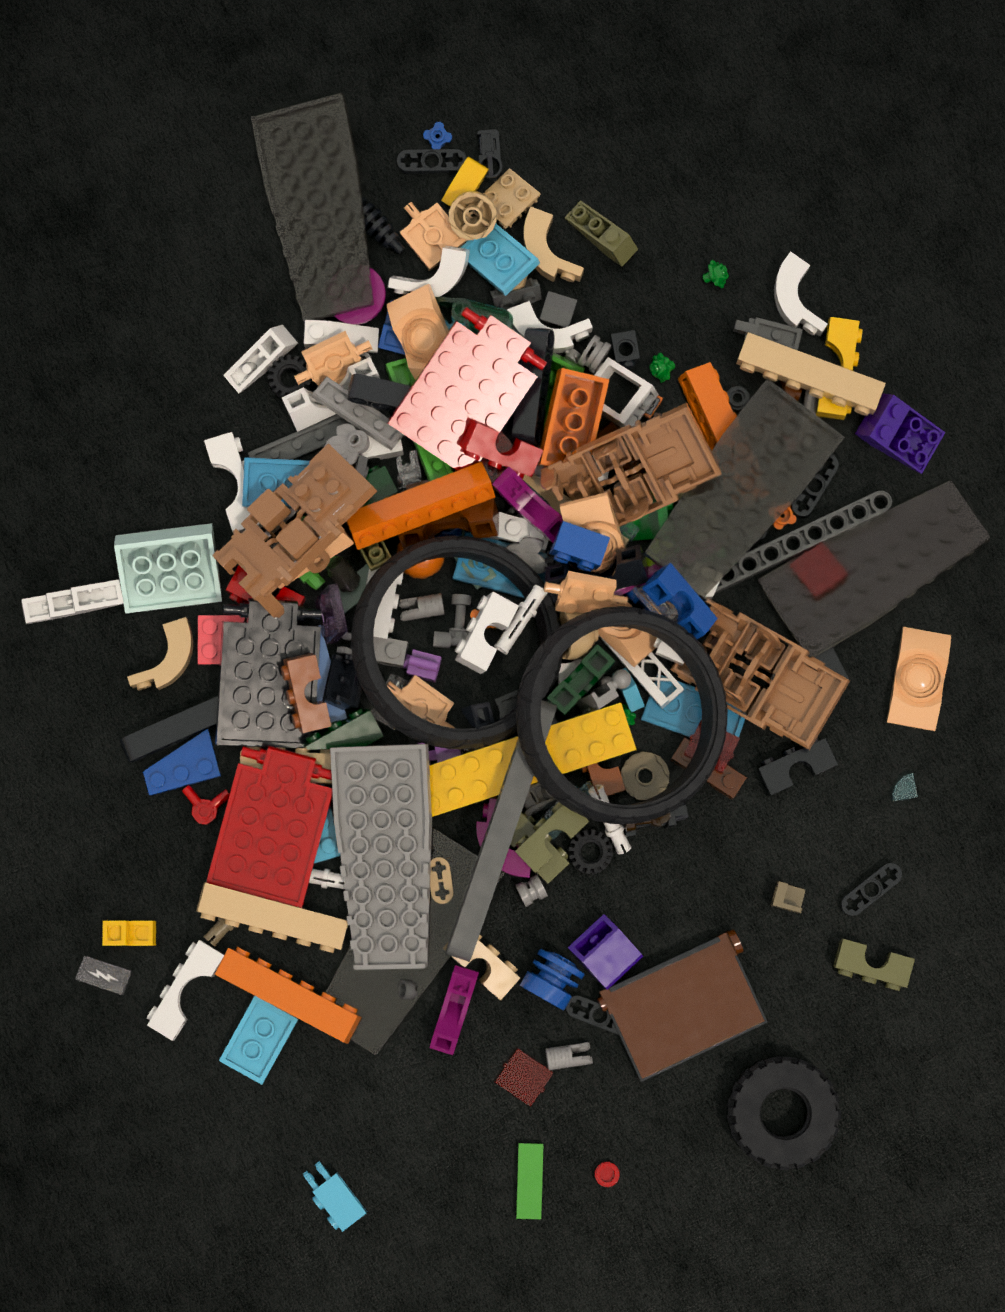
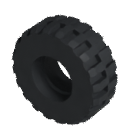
M772 1057L755 1063L751 1068L745 1070L739 1080L735 1082L731 1096L728 1099L727 1119L734 1140L750 1158L770 1168L780 1170L798 1169L810 1162H815L820 1158V1155L831 1147V1142L837 1136L839 1130L838 1124L839 1119H841V1110H839L838 1102L840 1101L829 1078L816 1066L797 1058ZM776 1090H792L805 1102L807 1108L806 1121L803 1127L793 1135H774L766 1129L761 1120L762 1103L770 1093Z

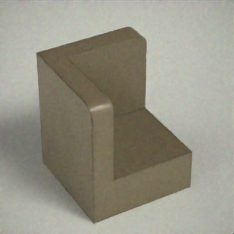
M778 881L771 906L801 913L805 890Z

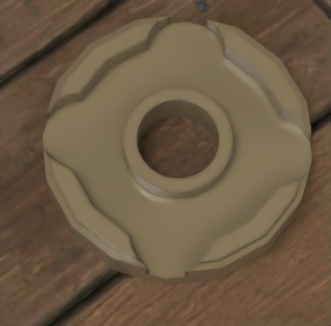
M640 752L632 755L626 760L621 770L625 791L637 800H647L660 794L669 783L670 773L667 764L660 756L653 753ZM643 769L649 770L652 774V779L648 783H642L638 778V773Z

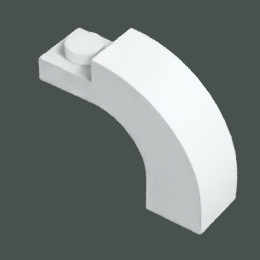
M446 245L442 249L439 269L433 277L417 280L392 276L389 278L388 288H394L395 293L408 294L409 291L412 292L430 284L435 298H438L450 291L462 278L468 264L470 249Z
M790 252L783 261L775 280L774 297L777 309L789 326L797 328L801 323L803 324L802 328L809 334L821 336L828 324L807 310L798 297V284L807 273L810 265Z
M530 301L507 309L513 330L523 337L527 328L553 329L543 325L537 319ZM586 319L562 329H553L555 336L553 353H563L567 349H573V339L578 342L588 338L593 328L590 320Z

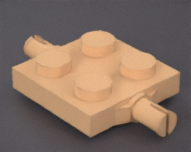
M412 202L404 207L413 219L407 227L400 231V235L430 271L440 264L443 247L447 245L460 248L467 242L466 239L459 237L452 230L449 216L438 203L422 212H419Z
M343 331L302 351L307 370L294 375L298 385L312 379L319 386L326 377L340 384L346 376L347 368L360 362V355L373 348L369 340L355 347L346 331Z
M568 571L565 580L560 584L545 582L544 592L558 594L555 611L586 613L610 607L612 604L626 607L628 597L614 595L616 589L615 579Z
M413 675L408 684L402 689L391 681L386 684L393 695L412 713L431 723L454 728L446 722L447 714L454 705V702L416 675Z

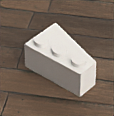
M369 569L366 585L378 569L373 571ZM403 573L395 579L382 598L375 618L374 637L387 639L388 632H393L395 619L391 618L392 609H397L399 594H395L397 584L401 585Z

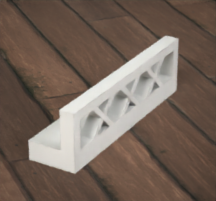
M600 637L662 709L684 691V688L652 652L648 655L651 660L644 658L640 662L641 668L639 665L633 667ZM644 664H656L658 667V677H648L644 672ZM661 671L667 678H661ZM660 681L671 682L677 689L666 698L660 691Z

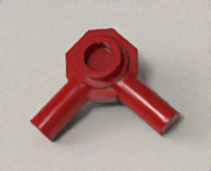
M190 785L182 790L193 805L192 816L199 824L208 825L217 818V808L226 802L230 795L225 789L210 801L200 799Z

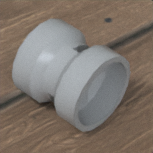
M538 875L531 877L526 883L521 882L515 885L525 907L533 904L535 899H543L548 896Z

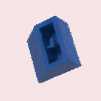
M563 521L549 554L554 556L553 559L564 564L571 561L578 564V569L591 572V570H596L601 566L610 537Z

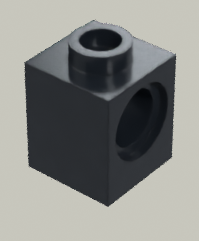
M635 330L611 334L610 341L614 361L626 369L635 367V364L639 363L640 360ZM628 346L631 348L632 354L623 356L619 353V348Z

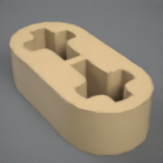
M437 857L431 860L430 889L433 900L439 904H446L452 900L453 885L449 863L445 859ZM436 862L446 866V870L442 871L443 879L438 880L437 873L432 872V867L436 866ZM439 882H443L444 889L450 891V894L446 895L445 900H441L440 896L435 895V892L439 891Z

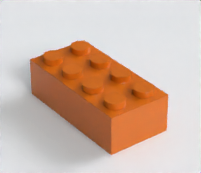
M565 368L557 370L540 445L543 453L537 464L538 466L547 467L557 461H564L567 458L566 453L571 451L574 454L576 453V448L596 440L609 379Z

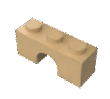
M479 935L470 962L476 958H483L485 960L486 972L479 979V982L501 1000L520 979L515 974L518 969L508 960L503 963L497 957L500 953L491 944L485 946L479 940L482 936ZM448 943L443 947V949H444L445 951H446V948H447ZM453 957L463 967H466L470 963L468 961Z

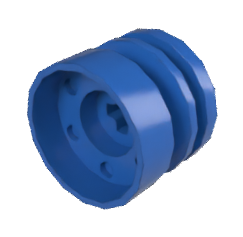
M540 949L538 955L546 959V962L542 964L534 960L532 963L541 971L539 974L527 971L520 986L564 1011L572 998L564 990L565 986L578 987L577 983L570 980L571 975L582 979L585 974L566 958L555 952Z

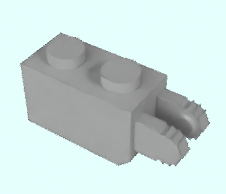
M340 632V637L350 641L351 633ZM373 637L377 663L403 668L408 650V642L392 638ZM345 646L337 647L338 653L352 655V649Z

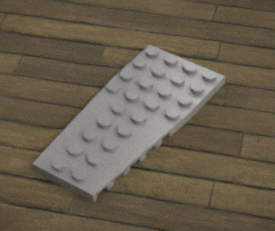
M428 744L330 748L334 825L338 853L341 855L342 866H340L345 885V891H343L344 900L347 901L349 915L347 916V923L350 925L352 940L350 941L351 950L353 949L355 961L353 968L355 970L425 968L428 966L432 838Z

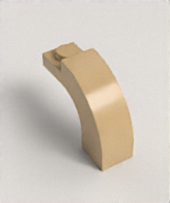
M530 207L524 225V247L538 258L540 264L535 269L542 276L553 282L557 273L561 274L560 277L566 281L574 282L576 280L580 282L584 268L558 258L547 245L546 237L553 221V215Z
M186 617L163 624L168 641L167 654L164 660L155 668L127 676L132 688L137 687V690L146 689L152 686L151 682L155 681L156 688L160 690L171 685L183 674L190 662L193 651V635Z

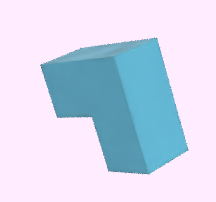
M631 677L630 685L625 689L619 690L628 709L634 712L644 707V703L637 685Z

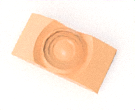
M430 284L387 304L392 329L402 344L408 368L415 380L449 332Z
M607 492L560 504L563 521L610 537L601 566L596 570H591V572L600 571L608 567L615 558L616 550L626 548Z
M627 602L626 607H632V606ZM612 604L610 607H618V605ZM615 626L598 629L599 636L633 667L638 665L656 649L653 646L657 637L634 628Z
M908 627L902 628L886 723L929 731L936 730L949 660L951 635Z

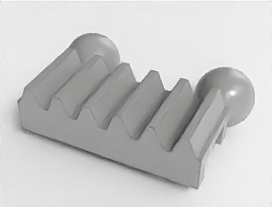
M621 669L615 671L612 677H602L598 682V687L591 690V694L584 696L576 704L583 714L602 708L619 696L616 691L617 688L625 689L630 685L631 675L626 670Z

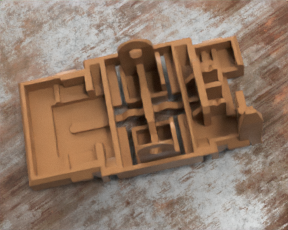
M687 403L663 413L662 416L658 415L646 422L641 423L640 420L635 421V426L631 427L629 424L576 448V453L572 454L571 451L566 453L567 458L564 461H557L540 470L542 488L546 491L551 489L558 501L563 500L564 488L571 501L607 492L619 527L678 501V494L688 492L696 488L697 485L722 475L721 469ZM632 455L635 460H641V463L626 471L621 466L630 462ZM642 468H645L646 473H643V475L642 473H638L627 478L628 475L634 474ZM615 469V476L599 482L598 477H601L605 472ZM617 480L620 481L614 485V495L610 489L604 491L602 487L612 484Z
M706 597L704 602L718 619L709 629L710 633L702 646L712 658L719 672L726 695L727 709L763 730L768 726L770 731L781 737L786 736L810 750L848 686L849 679L827 668L825 663L813 656L811 658L808 657L810 654L808 650L740 612L738 616L732 614L733 611ZM780 640L789 644L788 647L786 648L785 644L780 642ZM745 651L747 660L751 662L748 666L744 662L736 660L734 658L736 653L742 656ZM677 663L673 664L670 670L676 673L678 678L690 685L691 683L696 685L685 663L682 666ZM730 663L745 669L744 676L734 673L732 669L728 668ZM760 667L770 674H775L774 679L772 680L765 674L758 672L757 669ZM755 675L770 684L768 689L763 688L761 691L760 686L751 681L752 677Z

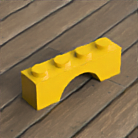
M830 317L825 346L836 353L841 367L853 371V366L857 367L859 352H855L856 343H861L863 329L859 328V321ZM824 396L822 399L818 398L816 416L844 420L846 414H851V406L840 407L831 402L832 399Z

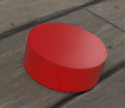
M602 1162L596 1167L595 1179L598 1184L603 1187H611L618 1182L620 1173L615 1164Z

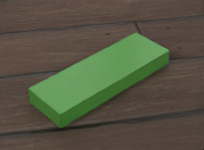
M519 1143L516 1219H541L543 1144Z

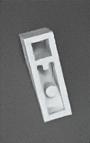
M305 320L304 346L305 349H308L346 331L355 347L369 340L373 349L367 352L378 353L379 328L333 321Z
M283 325L270 328L223 376L239 394L273 366L272 363L275 360L278 361L279 357H284L298 342Z

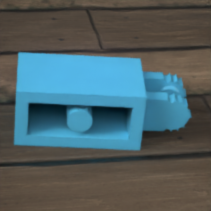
M319 1161L315 1166L317 1171L326 1179L324 1183L319 1186L313 1175L308 1171L304 1172L303 1176L313 1188L315 1196L312 1199L320 1210L325 1208L330 1215L327 1218L335 1230L340 1228L343 1232L365 1215L367 1211L338 1172L331 1176Z

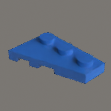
M206 729L143 771L150 796L221 777L209 729Z

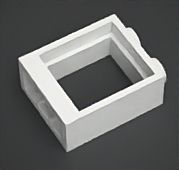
M608 357L604 363L597 367L594 376L609 379L616 372L640 388L621 414L604 404L601 415L621 428L629 424L633 427L635 426V421L641 419L659 394L652 384Z

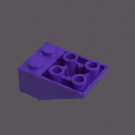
M882 393L876 411L873 415L869 413L868 416L864 417L855 434L877 450L922 474L945 432L895 395Z

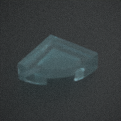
M913 773L902 777L896 783L892 793L893 802L918 797Z

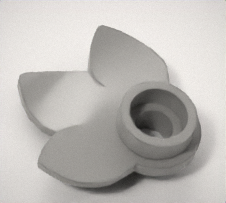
M346 423L337 426V436L328 439L325 446L329 443L350 465H353L358 458V454L368 450L370 441L364 431L356 430L353 425Z
M527 537L522 539L520 543H512L506 547V549L524 560L537 574L545 572L547 563L538 554L544 545L543 540Z

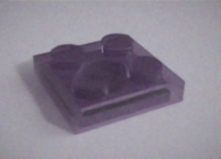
M338 584L328 585L316 600V609H321V634L323 637H326L327 644L337 643L348 631Z

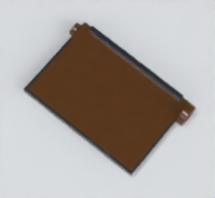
M733 929L612 985L608 990L605 988L599 991L601 997L597 998L603 1012L608 1010L640 1082L768 1022L737 954L743 952V947Z

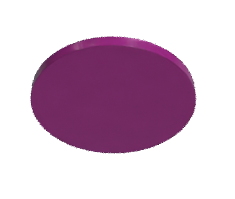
M351 265L338 271L331 279L326 293L327 304L331 313L338 320L353 325L364 324L376 317L381 311L386 297L385 285L381 277L373 269L364 265Z

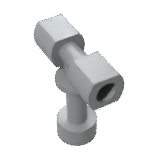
M452 594L451 604L456 606L454 628H449V633L434 631L433 647L450 649V646H457L461 639H466L469 631L464 629L466 607L471 606L472 596Z

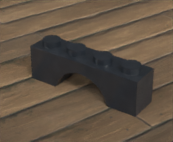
M640 544L616 550L613 562L605 569L596 572L579 570L570 562L545 567V582L560 584L565 580L568 571L615 579V591L630 586H639L649 580L648 565ZM550 593L553 604L555 605L556 600L558 598V594Z

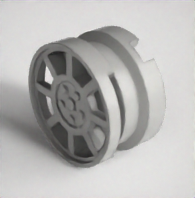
M594 335L577 364L582 367H588L589 371L594 374L612 345L608 342H601L600 337Z

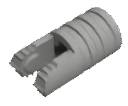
M441 593L398 601L399 607L402 609H411L401 613L400 618L402 621L445 615Z
M584 1042L546 1048L548 1070L592 1064V1057L588 1055L572 1058L573 1053L588 1051L590 1044Z

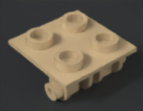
M510 168L483 193L493 201L497 210V220L504 230L507 227L511 228L517 217L521 218V213H526L528 208L538 202L537 198L541 195Z

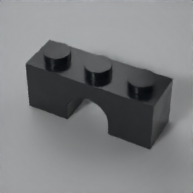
M817 737L810 750L805 747L798 751L796 747L782 752L784 757L776 761L774 757L760 762L762 767L758 768L757 772L768 796H771L793 786L789 770L795 763L807 765L813 776L827 771L838 764L826 738L819 740Z

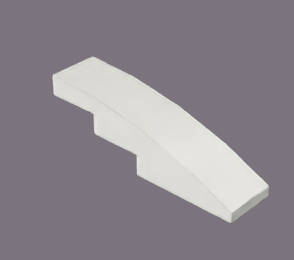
M119 580L78 586L69 590L46 593L43 596L21 599L25 624L124 604Z

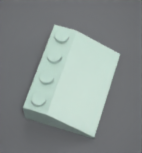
M212 523L115 536L114 548L125 613L222 601L218 561L212 556L216 552Z

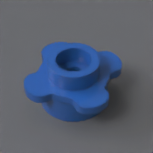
M436 122L432 129L425 130L423 134L424 139L428 140L432 145V149H441L446 142L449 143L452 140L451 133L444 129V124L441 122Z

